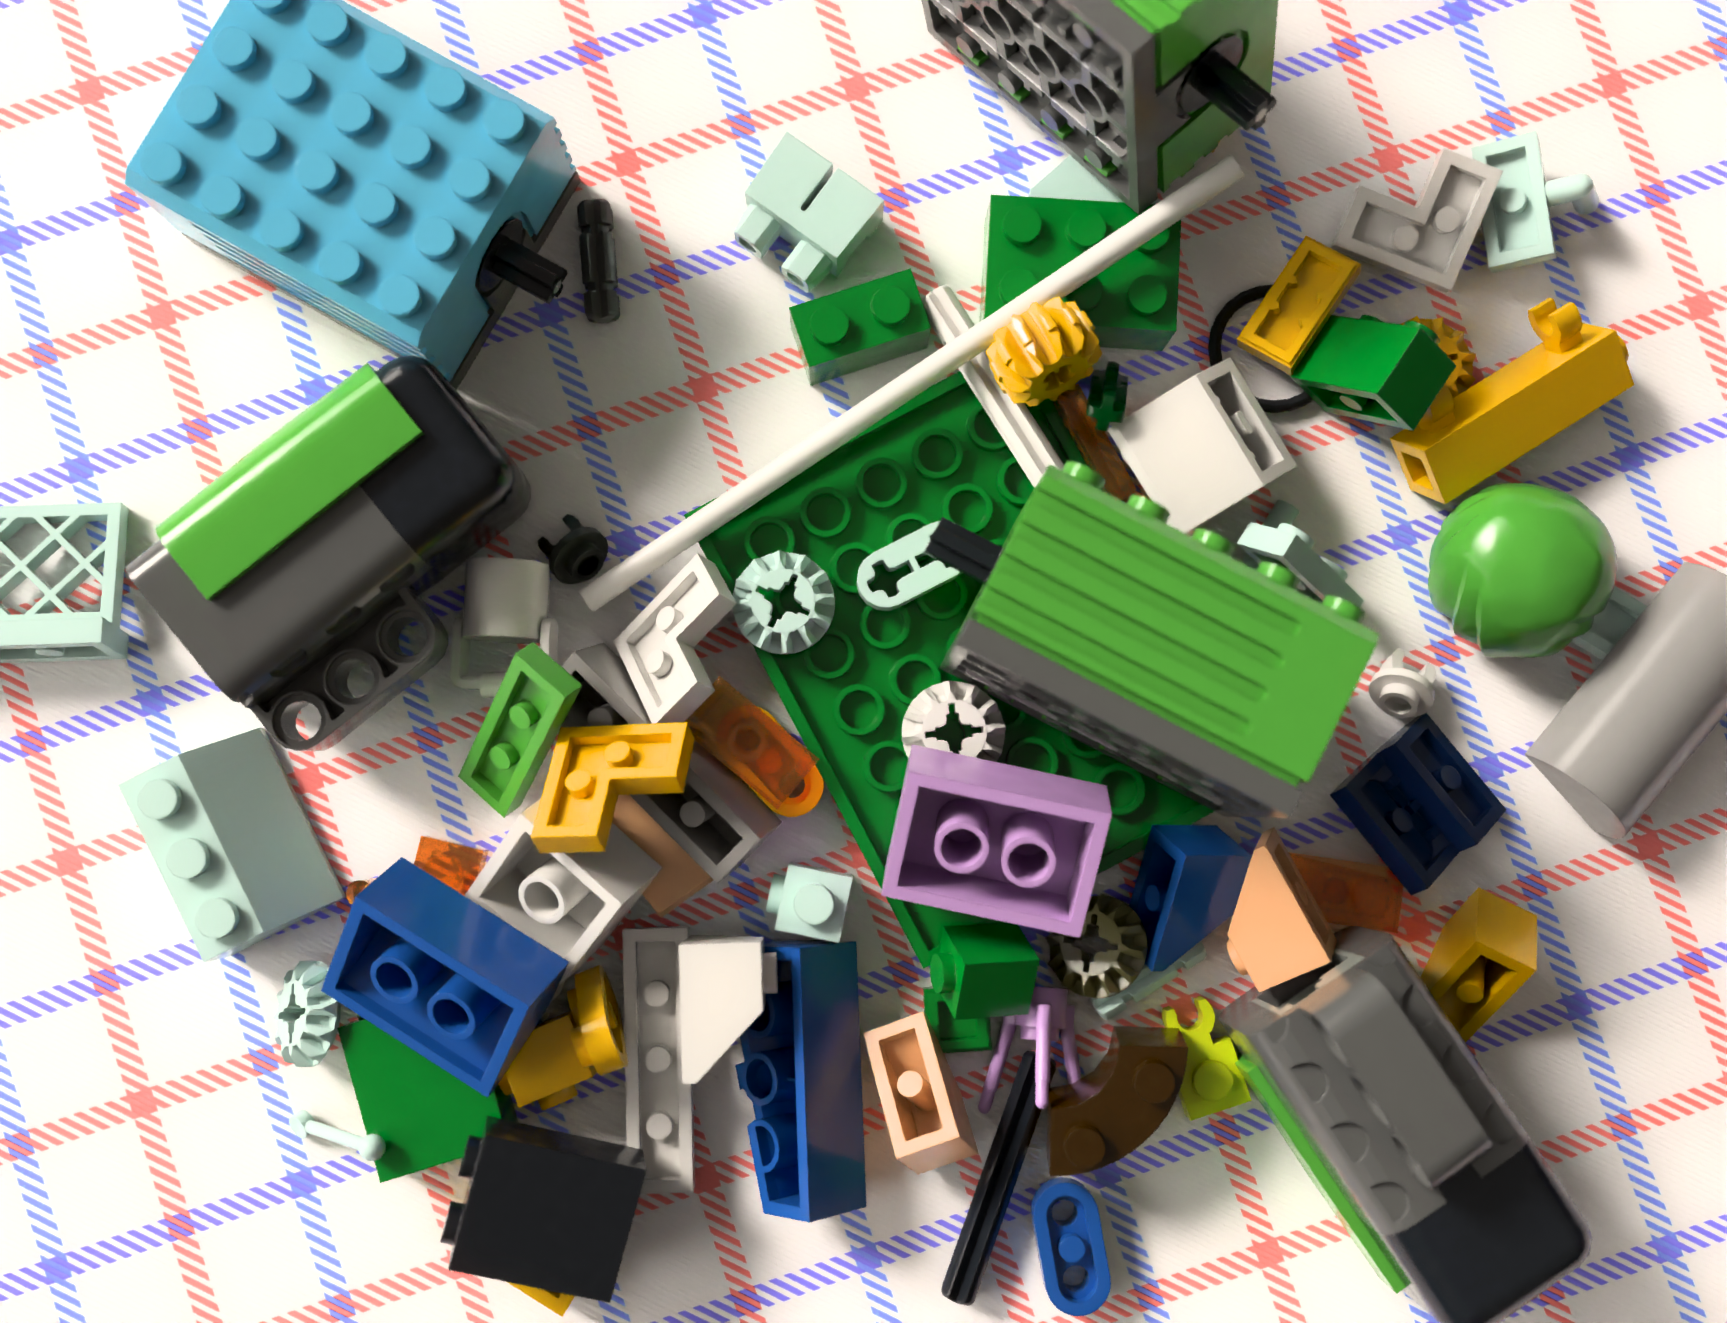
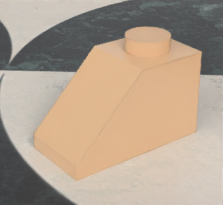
M1275 827L1262 833L1253 851L1227 933L1229 939L1226 942L1229 956L1235 968L1243 976L1250 975L1258 992L1331 963L1337 943L1334 933Z
M922 1011L864 1032L863 1036L896 1159L919 1175L979 1154L961 1091L927 1015Z

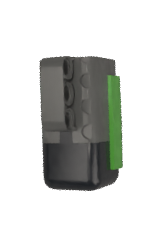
M401 356L389 361L377 371L370 364L366 363L260 443L156 526V533L160 540L125 566L126 572L137 589L208 677L231 701L242 703L245 708H249L271 736L283 747L295 751H325L339 743L437 665L445 656L448 647V633L443 623L420 595L440 582L517 521L528 509L531 500V486L523 471L439 369L427 359L417 356ZM412 622H421L427 633L425 646L419 653L413 656H406L399 647L400 633L406 625ZM367 663L374 673V683L366 695L356 698L348 688L347 679L350 671L356 665ZM312 704L321 715V725L319 731L313 737L306 740L299 734L296 728V718L303 707Z
M1360 926L1343 928L1334 933L1337 943L1331 963L1261 992H1258L1255 986L1229 1004L1218 1016L1220 1023L1240 1051L1237 1054L1238 1061L1235 1062V1065L1309 1178L1382 1282L1396 1294L1403 1291L1439 1323H1501L1580 1267L1591 1251L1593 1237L1588 1222L1393 936L1389 933Z

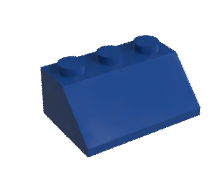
M401 857L355 896L321 991L488 1098L549 1007L569 961Z

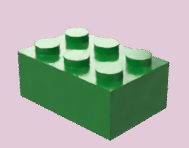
M991 194L984 223L979 322L1139 215L1124 202ZM1151 204V205H1150L1149 207H1147L1142 213H1144L1145 211H1147L1149 208H1151V207L1154 206L1155 204ZM1181 220L1062 298L1064 302L1075 301L1080 310L1087 313L1095 326L1094 332L1099 339L1098 344L1100 347L1163 351L1177 330Z

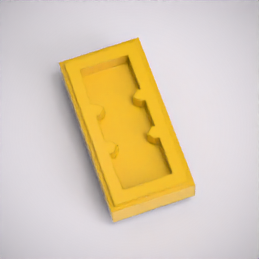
M1305 236L1237 337V347L1291 376L1361 273V264Z

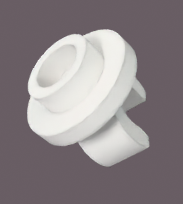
M1400 648L1396 649L1381 665L1380 671L1373 675L1368 690L1369 696L1378 707L1393 717L1408 718L1420 716L1427 713L1433 706L1435 689L1432 683L1436 678V668L1434 665L1427 663L1418 673L1404 669L1402 661L1405 657V651Z

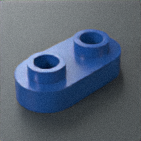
M1067 1177L1051 1179L1038 1188L1031 1203V1218L1043 1285L1050 1301L1057 1309L1068 1315L1085 1316L1095 1312L1104 1304L1111 1287L1099 1210L1089 1190L1079 1181ZM1060 1200H1069L1074 1203L1072 1215L1065 1220H1057L1052 1217V1208ZM1075 1265L1083 1267L1086 1273L1082 1282L1076 1285H1069L1063 1281L1064 1273L1069 1267Z

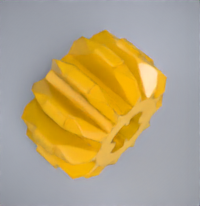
M1060 297L1050 299L1043 306L1034 302L1028 311L1021 315L1012 314V322L1008 326L997 329L993 334L995 341L986 350L990 361V368L1002 392L1008 394L1014 404L1026 403L1029 407L1039 405L1047 398L1051 401H1056L1061 393L1066 390H1075V384L1080 379L1089 377L1093 373L1092 365L1098 362L1103 353L1098 344L1099 339L1094 332L1095 326L1087 313L1081 311L1075 301L1064 302Z

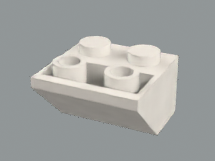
M1231 357L1195 374L1124 418L1122 423H1116L1108 429L1120 450L1122 458L1131 467L1150 500L1160 504L1170 512V517L1166 524L1185 534L1298 466Z

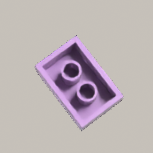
M912 744L886 860L881 896L1080 938L1112 816L1107 785Z

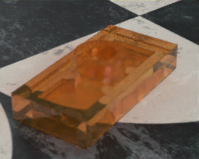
M719 676L712 684L715 691L685 722H688L695 741L776 809H779L820 759Z

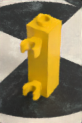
M1547 298L1528 310L1529 322L1534 332L1543 341L1542 343L1454 398L1447 385L1444 384L1414 431L1403 429L1390 438L1410 490L1440 503L1447 504L1634 386L1627 364L1629 358L1628 349L1624 341L1617 334V331L1582 323L1580 312L1573 302H1568L1557 309L1554 299Z

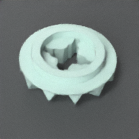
M779 550L754 559L736 579L733 597L737 604L732 608L733 615L741 633L756 647L774 654H793L814 645L828 630L835 610L834 591L826 572L806 555ZM794 577L797 579L794 584V600L801 604L802 609L810 613L807 616L800 612L795 614L787 611L781 620L777 619L772 628L769 625L773 619L771 616L773 606L765 599V595L758 593V591L762 589L766 592L772 590L780 593L785 585L790 584Z
M299 961L294 970L287 971L284 977V990L279 991L276 995L279 1005L278 1011L273 1018L277 1020L278 1029L274 1039L276 1044L281 1046V1055L284 1062L293 1063L295 1067H314L318 1065L332 1046L340 1024L341 1003L321 991L329 969L321 961Z

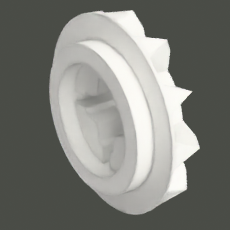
M956 681L935 684L923 690L909 705L902 723V742L908 759L912 744L953 753V751H950L947 741L937 740L936 737H925V732H934L935 728L946 725V715L949 714V705L954 704V714H958L960 724L971 725V728L981 727V733L972 734V737L962 740L961 750L958 751V754L994 762L1001 756L1006 730L997 703L976 685Z

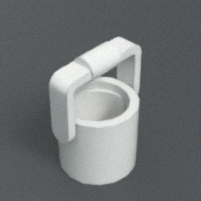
M498 557L473 558L466 561L463 617H456L452 626L450 679L454 686L468 690H480L482 697L495 698L506 672H483L481 676H469L470 640L511 644L540 643V648L557 663L558 624L555 618H548L550 568L548 563Z

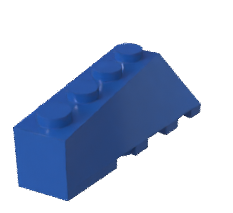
M813 939L764 941V953H777L778 993L766 994V1005L763 1012L740 1036L744 1062L735 1064L740 1090H745L748 1098L753 1103L756 1120H753L747 1126L764 1214L810 1223L867 1207L856 941H840V943Z

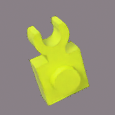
M1202 996L1193 998L1198 1011V1018L1189 1027L1180 1026L1177 1014L1170 1006L1162 1008L1161 1014L1165 1028H1179L1188 1046L1186 1070L1178 1095L1185 1116L1190 1121L1252 1101L1245 1079L1235 1065L1238 1058L1231 1038L1224 1035L1211 1039L1210 1033L1214 1027L1215 1014L1211 1004Z

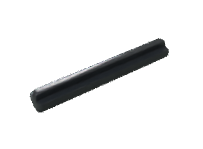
M1027 1050L1023 1054L942 1284V1295L957 1304L971 1306L976 1299L1042 1111L1035 1104V1051ZM1050 1058L1049 1088L1056 1071V1061Z

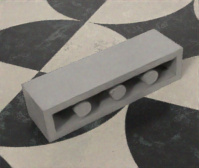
M605 643L574 651L563 663L562 667L582 687L562 727L652 724L623 661ZM691 730L694 736V744L684 792L636 794L630 796L718 884L741 866L776 830L782 821Z

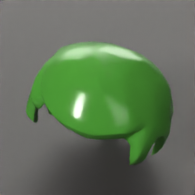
M1530 483L1494 484L1477 491L1462 501L1443 520L1441 530L1436 536L1430 552L1429 596L1434 608L1452 619L1454 634L1477 644L1485 657L1535 658L1551 656L1564 649L1574 638L1588 632L1593 625L1594 616L1606 608L1616 580L1617 554L1615 545L1602 520L1574 496L1556 489Z

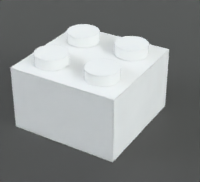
M539 799L519 815L465 894V897L569 961L560 981L562 984L603 946L663 867L613 823L611 824L605 852L539 853L531 839L541 801Z

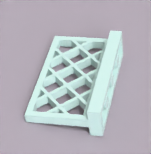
M122 502L0 506V550L16 565L0 580V602L27 577L45 594L25 614L12 615L0 603V663L127 659L129 634L120 629L129 508ZM107 521L106 540L88 557H85L69 541L88 522ZM39 523L50 535L22 560L5 542L25 524ZM51 523H62V524H61L58 528H56V527L53 526ZM63 546L80 564L54 588H51L35 570ZM104 564V569H103V574H102V573L98 570V568H99L101 565ZM92 575L102 585L100 612H75L64 599ZM58 607L63 613L50 612L54 608Z

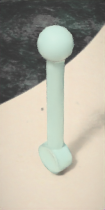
M301 1109L289 1118L291 1129L302 1139L312 1134L359 1150L361 1157L367 1161L378 1160L385 1152L386 1143L378 1134H369L362 1137L317 1122L304 1109Z

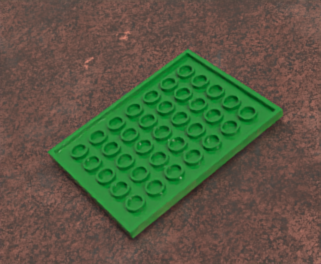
M960 371L932 385L698 542L706 558L715 563L732 596L736 579L754 559L779 550L806 555L826 572L834 591L835 610L831 624L823 637L811 647L793 654H774L764 651L755 645L753 647L881 889L909 760L902 742L903 719L909 705L923 690L946 681L964 682L939 668L983 583L962 573L956 579L897 609L882 611L868 606L860 597L857 589L858 569L863 560L873 552L930 523L940 521L942 517L1002 547L1023 506L1034 490L1030 480ZM1047 398L1039 405L1032 407L1025 403L1064 466L1067 461H1072L1088 467L1053 402ZM713 500L684 514L685 519H687L688 517H690L691 515H693L694 513L708 505ZM927 554L917 559L920 568L937 561V559ZM883 564L873 568L875 578L868 584V587L872 592L883 590L888 598L898 594L896 590L897 581L912 572L908 564L893 572H888ZM793 577L790 584L785 585L780 593L772 590L766 592L762 589L758 591V593L765 595V599L773 606L771 614L773 619L769 625L773 628L777 619L781 620L787 611L795 614L800 612L807 616L810 612L802 609L801 604L794 600L796 578ZM987 694L997 703L1006 727L1002 754L996 762L1107 785L1112 816L1096 875L1145 850L1152 825H1191L1215 812ZM954 704L949 705V714L946 715V725L935 728L934 732H925V737H936L937 740L947 741L950 751L958 754V751L961 750L962 740L972 737V734L981 733V727L971 728V725L960 724L958 714H954ZM886 897L923 969L930 966L932 956L935 953H939L944 926L1007 923Z

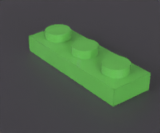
M534 642L515 653L458 775L463 782L503 818L521 806L582 687L574 677Z

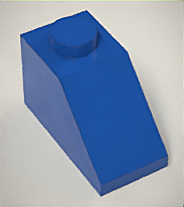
M1152 825L1129 906L1137 913L1144 925L1148 946L1144 964L1152 972L1167 969L1234 914L1252 855L1217 825Z

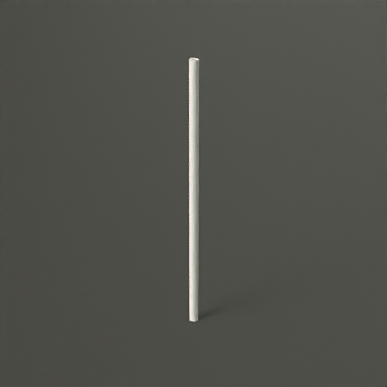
M1232 155L1227 156L579 590L585 603L592 611L597 610L988 349L990 344L995 341L993 335L995 331L1008 326L1012 322V314L1021 315L1028 311L1034 302L1043 306L1052 298H1064L1242 179L1244 172L1238 161Z

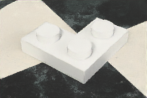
M1443 148L1436 155L1415 206L1360 185L1353 192L1330 248L1444 293L1452 291L1503 170Z
M698 553L614 640L615 646L652 724L685 722L715 691L694 647L737 603L715 563Z

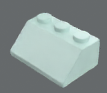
M259 727L178 754L118 784L203 963L233 956L346 898L345 892L264 728Z

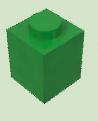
M994 923L944 926L939 953H935L931 958L930 978L934 991L937 994H942L955 1020L1027 1015L1031 1006L1040 959L1017 924Z

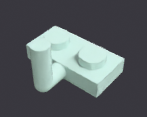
M1537 131L1471 148L1474 160L1503 170L1482 219L1488 267L1492 273L1557 258L1550 207L1572 202L1576 212L1587 215L1594 212L1599 205V196L1594 182L1587 174L1580 173L1546 182Z
M1277 500L1262 525L1249 522L1237 542L1245 551L1243 556L1245 565L1255 570L1258 569L1261 562L1278 565L1300 578L1301 582L1296 591L1321 604L1325 596L1330 595L1361 607L1364 599L1345 582L1348 577L1347 572L1334 562L1319 557L1311 549L1315 543L1314 540L1302 530L1292 526V523L1299 514L1296 507L1286 501Z

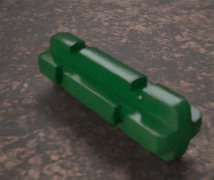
M1114 361L1107 362L1106 370L1094 369L1091 375L1086 415L1097 419L1095 429L1108 432L1110 422L1122 423L1125 418L1128 377L1119 374L1120 364Z

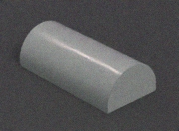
M1684 562L1525 753V756L1594 832L1611 838H1624L1727 713V575L1707 566Z

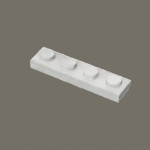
M690 926L622 929L624 1037L628 1058V1066L625 1067L626 1145L643 1150L647 1171L640 1194L692 1193L695 1189L693 1084H682L679 944L690 936Z

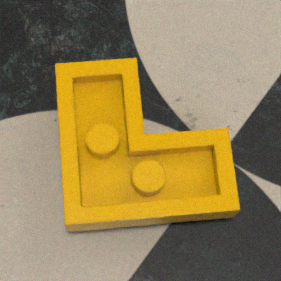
M688 722L560 727L531 834V839L539 853L605 852L618 795L683 793L694 744V736Z

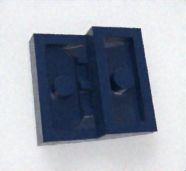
M1427 713L1416 716L1394 734L1330 794V797L1411 896L1428 889L1459 852L1477 845L1506 811L1502 803Z

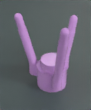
M1034 986L1029 1014L1003 1016V1023L978 1104L980 1113L987 1114L991 1109L1017 1025L1021 1026V1039L1036 1040L1035 1104L1039 1109H1045L1049 1103L1051 1041H1059V1029L1068 1084H1073L1081 1079L1074 1033L1075 1006L1067 1005L1068 989Z

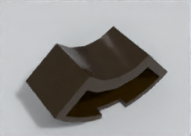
M1114 1026L1109 1049L1094 1071L1073 1084L1049 1088L1046 1143L1049 1176L1082 1174L1110 1165L1137 1149L1159 1128L1177 1099L1186 1070L1188 1046L1179 1028Z

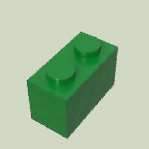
M911 268L789 307L791 330L810 386L928 348L931 326Z
M1331 315L1291 375V378L1325 412L1414 431L1456 365L1438 346L1440 343L1438 335L1423 324L1415 321H1406L1404 325L1387 323L1370 315H1362L1359 319Z

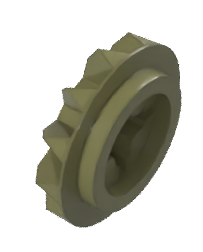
M1102 893L1090 898L1080 938L1054 932L1045 937L1050 950V960L1047 964L1056 973L1062 982L1061 985L1087 998H1107L1127 989L1140 974L1147 956V935L1137 913L1123 901ZM1099 926V936L1108 940V943L1118 946L1117 950L1107 949V952H1096L1094 961L1090 962L1089 953L1076 946L1075 941H1081L1082 938H1092L1095 928Z

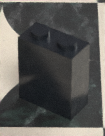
M487 1116L482 1136L469 1135L462 1156L458 1176L470 1179L463 1203L450 1201L445 1217L440 1243L451 1245L448 1270L610 1303L647 1171L643 1150Z

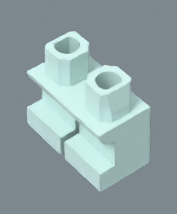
M786 131L744 192L747 209L744 211L734 231V235L738 245L761 259L778 236L794 246L795 249L781 266V271L790 282L804 292L809 293L829 272L838 277L854 250L864 238L868 240L883 222L884 199L839 167L833 173V163Z

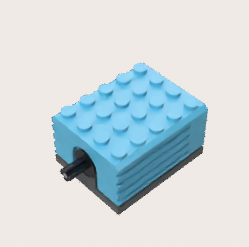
M229 0L127 165L125 185L178 231L182 232L191 242L398 358L401 356H417L427 359L439 369L457 390L518 287L548 304L551 303L554 296L558 298L564 288L562 282L567 276L568 271L538 253L580 184L581 179L578 172L575 171V165L571 164L573 160L570 153L566 152L568 148L565 141L561 140L562 133L559 128L555 127L557 124L555 117L343 0Z

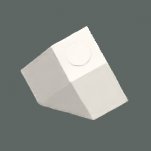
M690 935L679 944L682 1084H696L763 1012L766 1005V994L778 993L777 953H764V937Z

